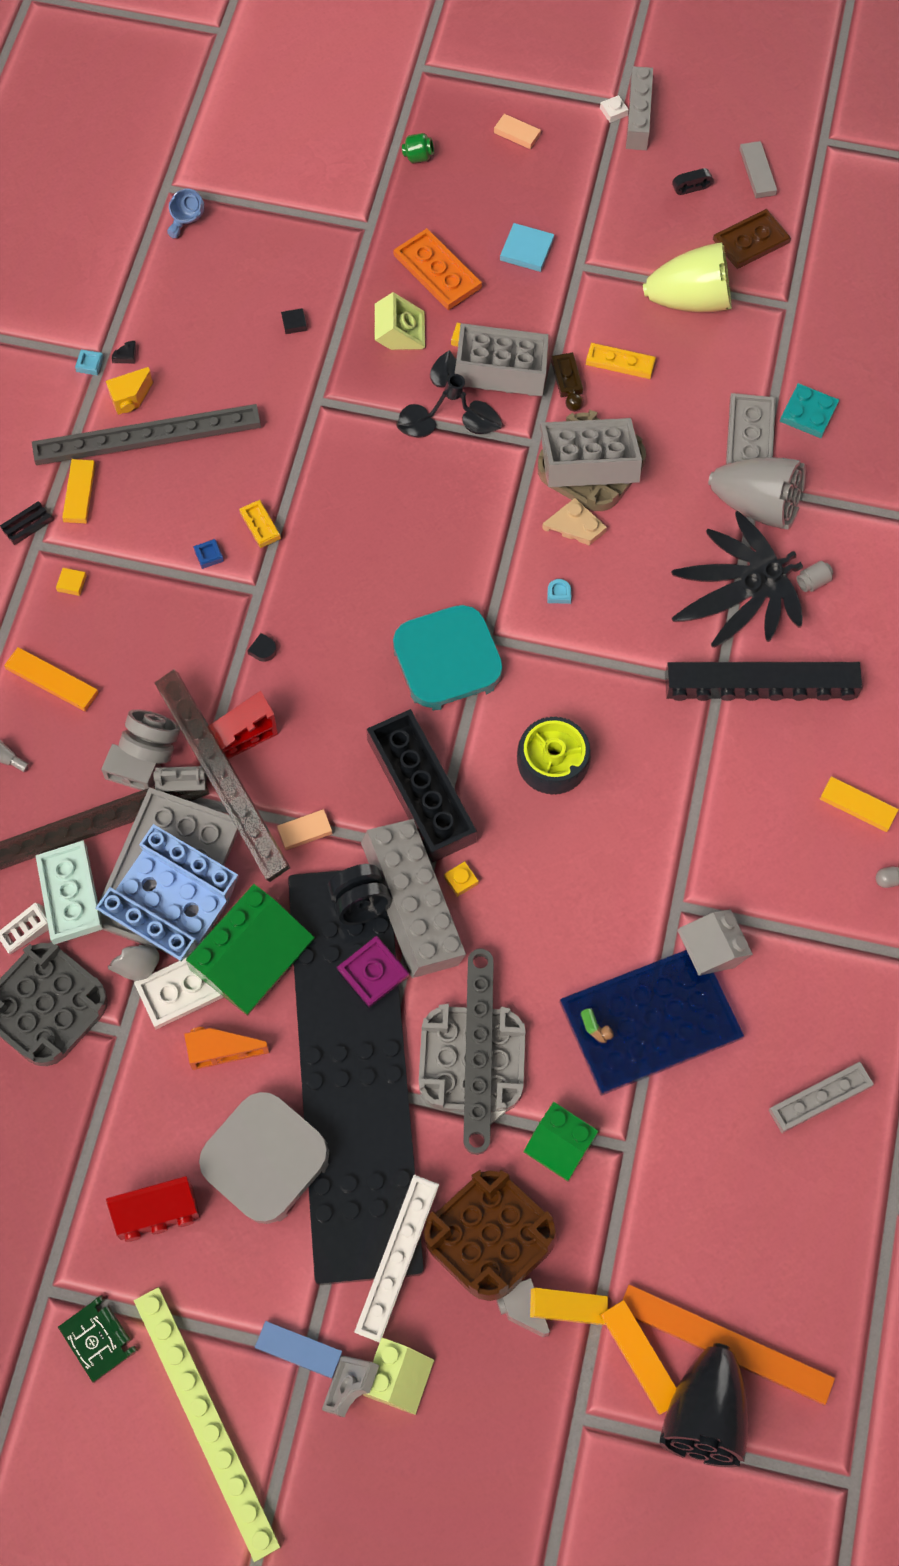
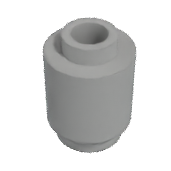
M818 561L800 572V575L796 577L797 583L802 591L813 592L832 581L833 570L828 563Z

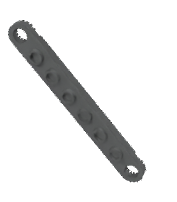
M476 949L470 953L467 971L463 1143L465 1149L473 1155L483 1154L490 1145L493 956L485 949ZM478 956H482L487 959L488 964L484 968H477L473 964V960ZM479 1134L483 1136L484 1144L478 1148L471 1146L469 1143L471 1135Z

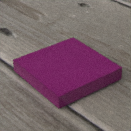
M378 936L374 937L337 966L340 974L369 1008L409 977L408 971Z

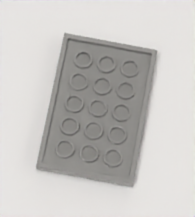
M149 787L101 899L109 887L116 890L141 854L142 849L139 844L153 824L224 866L242 825V820ZM148 880L144 883L143 889L145 891H152L156 888L157 882L155 880ZM196 905L188 906L185 910V915L188 917L196 916L199 907ZM100 912L102 930L163 951Z

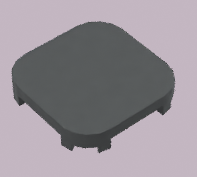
M52 942L36 945L29 944L23 949L24 954L0 978V1037L29 1062L37 1066H50L64 1059L101 1019L106 1011L108 999L106 991L97 977H93L64 953L59 946L54 945Z

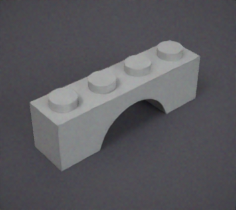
M632 66L626 149L647 150L653 68Z

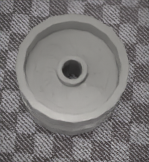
M129 711L125 722V727L128 730L122 732L119 741L121 750L144 761L153 763L169 762L174 750V746L171 743L177 741L180 732L178 723L166 716L151 711Z

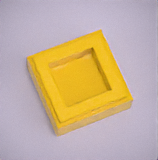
M62 568L56 586L57 592L80 596L86 579V573Z

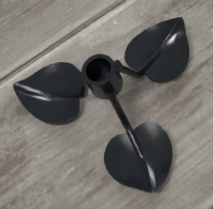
M449 350L436 360L430 371L432 383L437 387H445L442 396L432 411L428 414L423 406L410 404L400 412L396 426L402 433L411 437L421 438L430 435L436 427V423L431 417L434 416L445 397L450 400L461 398L463 409L466 411L462 416V422L465 428L472 433L486 434L499 430L502 427V422L497 413L482 401H473L469 407L467 406L466 393L463 392L465 379L463 376L455 374L456 358Z

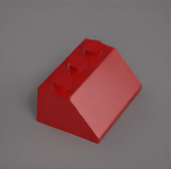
M187 1176L106 1198L116 1235L120 1240L125 1239V1242L138 1240L141 1238V1234L152 1232L153 1235L168 1231L167 1227L176 1224L179 1227L189 1226L194 1223V1219L200 1218L194 1189Z

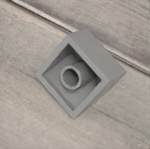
M731 909L713 912L677 930L698 975L733 969L753 955Z

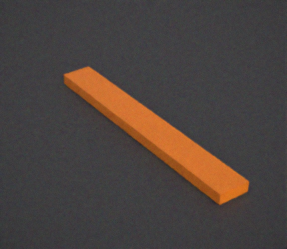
M630 1284L628 1285L622 1300L625 1301L636 1320L701 1350L713 1347L715 1343L727 1345L730 1347V1351L734 1353L739 1367L819 1404L826 1405L835 1380L834 1377Z

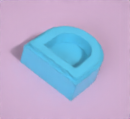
M563 579L551 581L547 590V603L571 604L570 584Z

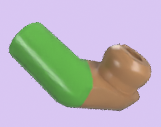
M585 1009L581 1012L586 1031L597 1041L607 1043V1040L613 1038V1031L608 1025L601 1028L597 1024L592 1009Z

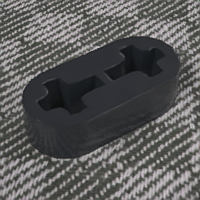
M702 168L676 176L672 181V185L678 195H684L708 188L713 183V177L707 168Z

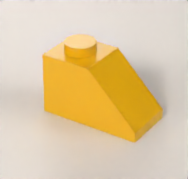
M149 367L106 380L108 392L117 415L131 412L140 407L153 384Z

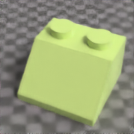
M392 292L375 303V341L391 350L425 348V311Z
M381 1337L373 1363L379 1365L370 1393L363 1394V1396L416 1415L434 1359L407 1346Z

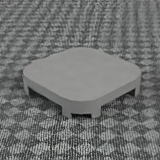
M449 1004L439 1005L438 1008L431 1011L423 1020L418 1078L419 1090L425 1103L434 1109L464 1112L467 1011L465 1007H449ZM505 1007L493 1009L491 1095L496 1098V1106H491V1112H507L514 1108L521 1099L524 1086L525 1026L516 1014Z
M259 1092L250 1095L242 1101L207 1141L201 1151L199 1164L201 1173L206 1180L241 1212L259 1224H270L276 1221L280 1222L287 1217V1211L321 1171L325 1172L329 1165L328 1143L323 1136L279 1097L271 1093Z

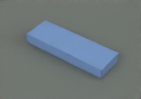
M265 1321L255 1345L257 1350L330 1379H333L343 1353L341 1350Z

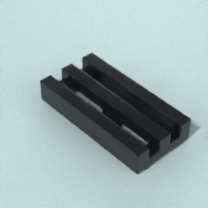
M38 501L1 524L0 528L12 544L16 545L53 520ZM43 516L41 519L31 524L33 521ZM24 528V530L20 531L19 533L13 536L14 533Z

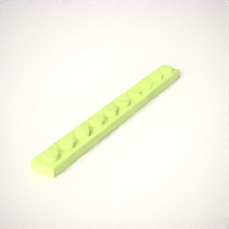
M158 1287L135 1299L134 1303L253 1561L257 1562L280 1549L281 1546L165 1298Z

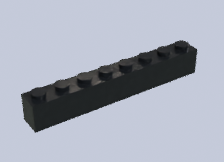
M668 662L665 671L666 699H673L675 701L698 699L700 701L710 699H722L724 701L734 699H746L748 701H755L757 699H770L772 701L781 699H794L796 701L818 699L826 701L834 698L850 701L858 698L862 690L860 662Z

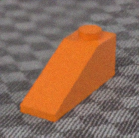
M196 1027L191 1029L189 1033L184 1034L189 1064L192 1070L269 1054L266 1041L225 1031Z

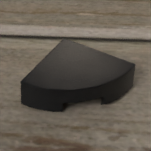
M136 341L124 343L125 345L118 350L116 349L112 354V363L135 364Z

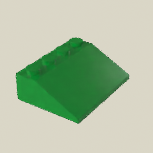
M253 884L189 955L186 963L190 971L248 1016L315 938L276 900Z

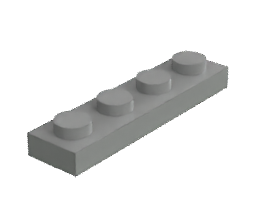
M858 1062L771 1107L768 1111L781 1133H784L871 1088L874 1084L861 1062Z

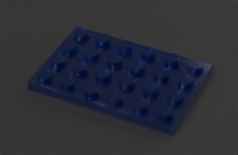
M687 950L579 991L559 1001L601 1096L744 1038V1034L714 972L698 975ZM592 1009L597 1024L601 1028L608 1025L613 1031V1038L607 1040V1043H600L586 1031L581 1017L583 1010Z

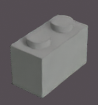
M112 744L101 770L106 780L147 792L149 787H154L155 768H161L160 763L135 758L122 751L118 745Z

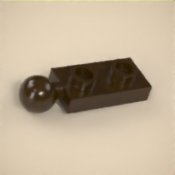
M573 352L551 356V363L560 397H567L565 404L570 411L580 410L583 406V398L579 394H583V387Z

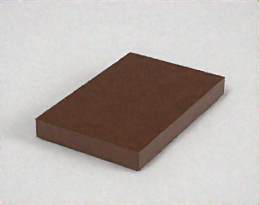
M765 209L714 234L713 241L715 243H723L726 257L736 269H739L789 244L791 237L772 214Z

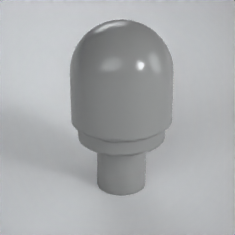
M892 866L880 869L876 874L877 884L883 888L898 886L899 868Z

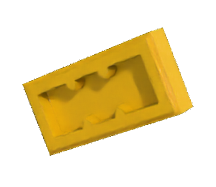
M261 500L239 509L242 518L260 548L281 539L280 533Z

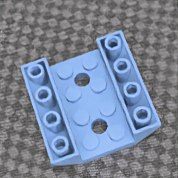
M153 824L139 844L142 849L141 854L116 890L109 887L95 909L182 962L205 939L228 905L239 875ZM148 880H155L157 882L156 888L152 891H145L143 889L144 883ZM190 905L199 907V911L194 917L185 915V910Z

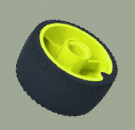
M546 717L533 722L522 734L517 749V765L523 780L534 790L536 789L538 792L550 795L566 793L577 787L588 771L591 758L590 743L587 735L573 721L562 717ZM549 752H557L558 755H551Z

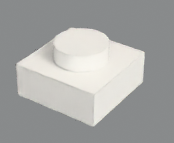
M619 95L600 103V109L609 123L628 116L629 109Z

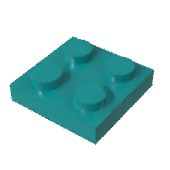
M798 383L781 416L780 422L822 438L839 403V399Z

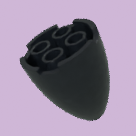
M715 1343L713 1347L706 1348L696 1358L680 1381L668 1407L659 1443L667 1451L682 1458L687 1454L691 1458L703 1460L706 1465L729 1468L740 1467V1461L745 1462L748 1441V1404L745 1385L740 1367L734 1353L730 1351V1347Z

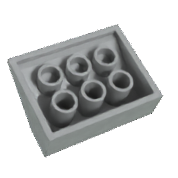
M461 323L455 374L463 376L465 379L464 387L542 396L546 377L548 334Z
M631 418L543 422L540 424L548 487L640 482L642 458Z

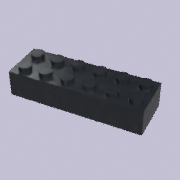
M407 710L367 728V741L408 819H414L431 862L433 863L476 843L477 830L412 710Z

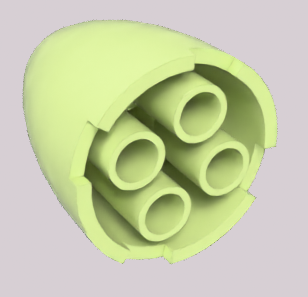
M715 243L693 249L659 267L647 278V283H643L644 296H649L650 301L661 306L682 311L716 312L731 309L728 267L723 243Z

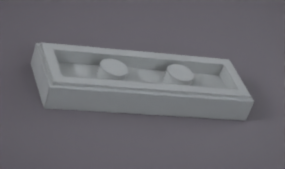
M761 141L740 144L739 150L755 198L776 195L777 188Z

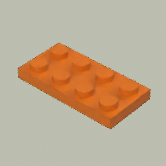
M427 228L393 250V256L447 310H450L482 288V282Z

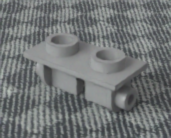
M205 766L155 768V789L162 792L205 790Z

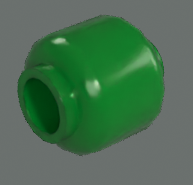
M425 133L408 135L405 144H402L403 156L407 157L411 163L429 161L431 155L434 154L432 138L428 137Z

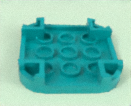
M459 605L409 620L401 624L395 631L393 638L394 655L397 657L409 687L411 698L415 704L419 703L424 707L432 708V711L441 710V705L484 691L487 695L494 691L495 686L500 682L502 676L501 658L484 618L479 611L472 607Z

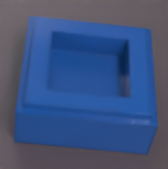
M215 539L193 546L202 569L224 562Z

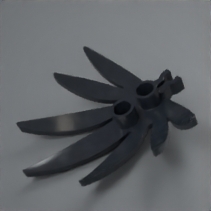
M739 511L735 512V517L740 531L756 552L740 541L721 532L707 529L706 533L723 551L735 558L749 562V566L709 564L684 567L671 571L675 577L699 582H720L741 578V580L721 587L688 605L672 617L673 622L692 621L713 616L752 597L723 626L711 643L713 648L726 642L743 629L758 612L766 598L770 599L764 624L766 642L771 641L777 630L781 614V599L784 601V607L790 620L798 628L802 627L801 604L792 583L787 577L792 571L796 572L803 569L802 563L788 565L790 560L796 558L795 551L790 552L786 558L777 559L773 549L762 533Z

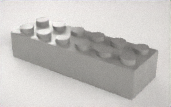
M414 819L367 830L361 844L368 863L379 868L383 877V885L387 887L391 896L392 903L386 911L411 977L415 978L458 966L466 953Z

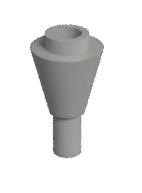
M0 740V763L12 765L25 772L29 764L16 757V754Z

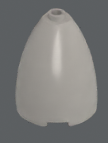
M778 457L750 458L716 468L714 472H711L708 484L723 502L744 516L772 527L789 529L800 509L797 505L800 500L801 491L803 492L805 488L806 468L804 463H800L799 460Z

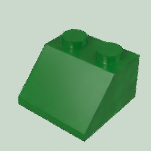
M553 1101L523 1153L568 1182L595 1141L598 1130Z

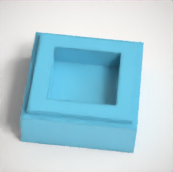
M81 349L75 365L76 372L98 376L104 358L103 353Z

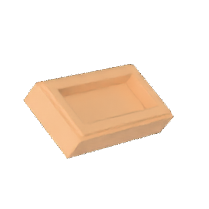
M506 114L501 117L494 127L495 134L529 149L532 148L541 133L540 129Z
M324 809L277 826L285 850L332 834V829Z

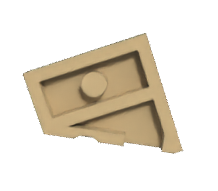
M576 498L546 520L542 526L545 531L549 532L551 529L562 533L563 537L576 539L587 545H591L606 533L607 527Z

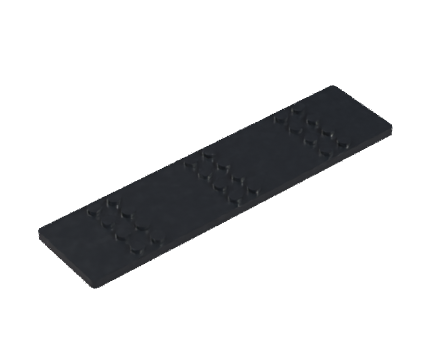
M343 870L294 874L288 878L290 915L315 938L294 962L304 1120L323 1136L328 1143L329 1165L324 1173L321 1171L308 1187L314 1278L318 1285L371 1281L375 1279L412 1178L415 1175L399 986H396L369 1008L337 970V966L376 936L396 957L394 930L387 911L373 920L362 924L346 925L339 921L335 911V904L331 901L328 894L327 885L336 874ZM421 1235L405 1277L423 1274Z

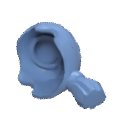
M182 189L173 195L169 202V212L174 221L168 228L167 234L173 239L177 238L183 224L193 223L202 216L204 201L196 190Z

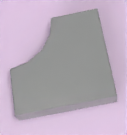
M341 1356L322 1410L333 1415L345 1417L350 1405L356 1398L362 1394L370 1393L379 1365L370 1361Z

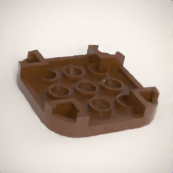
M478 1170L471 1175L472 1180L436 1213L432 1211L426 1219L424 1235L427 1248L432 1256L470 1294L481 1300L493 1301L509 1294L548 1257L555 1246L556 1230L550 1213L548 1211L544 1212L510 1180L509 1174L502 1170L500 1172L491 1170L481 1172V1170Z

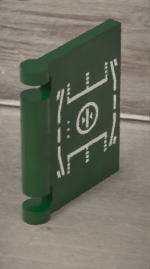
M102 1295L58 1326V1329L92 1383H95L138 1351L135 1346L130 1347L126 1352L123 1351L122 1347L128 1344L131 1339L109 1306L104 1307L100 1312L97 1310L96 1307L105 1301Z

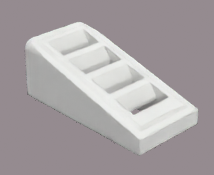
M34 903L0 930V941L9 954H12L49 930L45 907ZM36 916L39 917V919L41 920L40 922L37 921V919L35 918ZM28 921L33 926L32 929H30L26 924ZM20 927L24 932L23 936H21L17 928ZM9 933H12L16 941L14 943L8 936Z

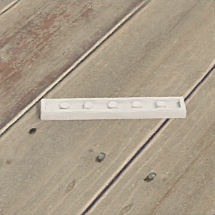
M416 1175L413 1176L354 1333L380 1343L439 1184Z

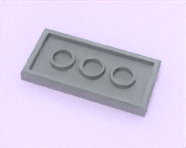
M731 393L726 464L750 458L773 457L776 397Z

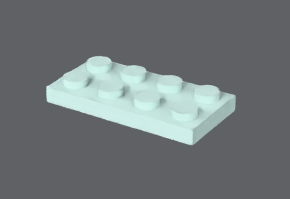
M80 841L35 855L52 943L55 945L102 930L100 912L95 909L98 901L85 842Z

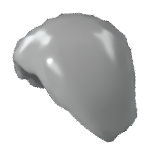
M148 945L128 946L123 948L121 955L111 961L108 969L133 981L144 980L156 968L159 961V953L155 947Z

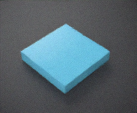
M513 223L501 252L500 261L541 272L554 241V234Z

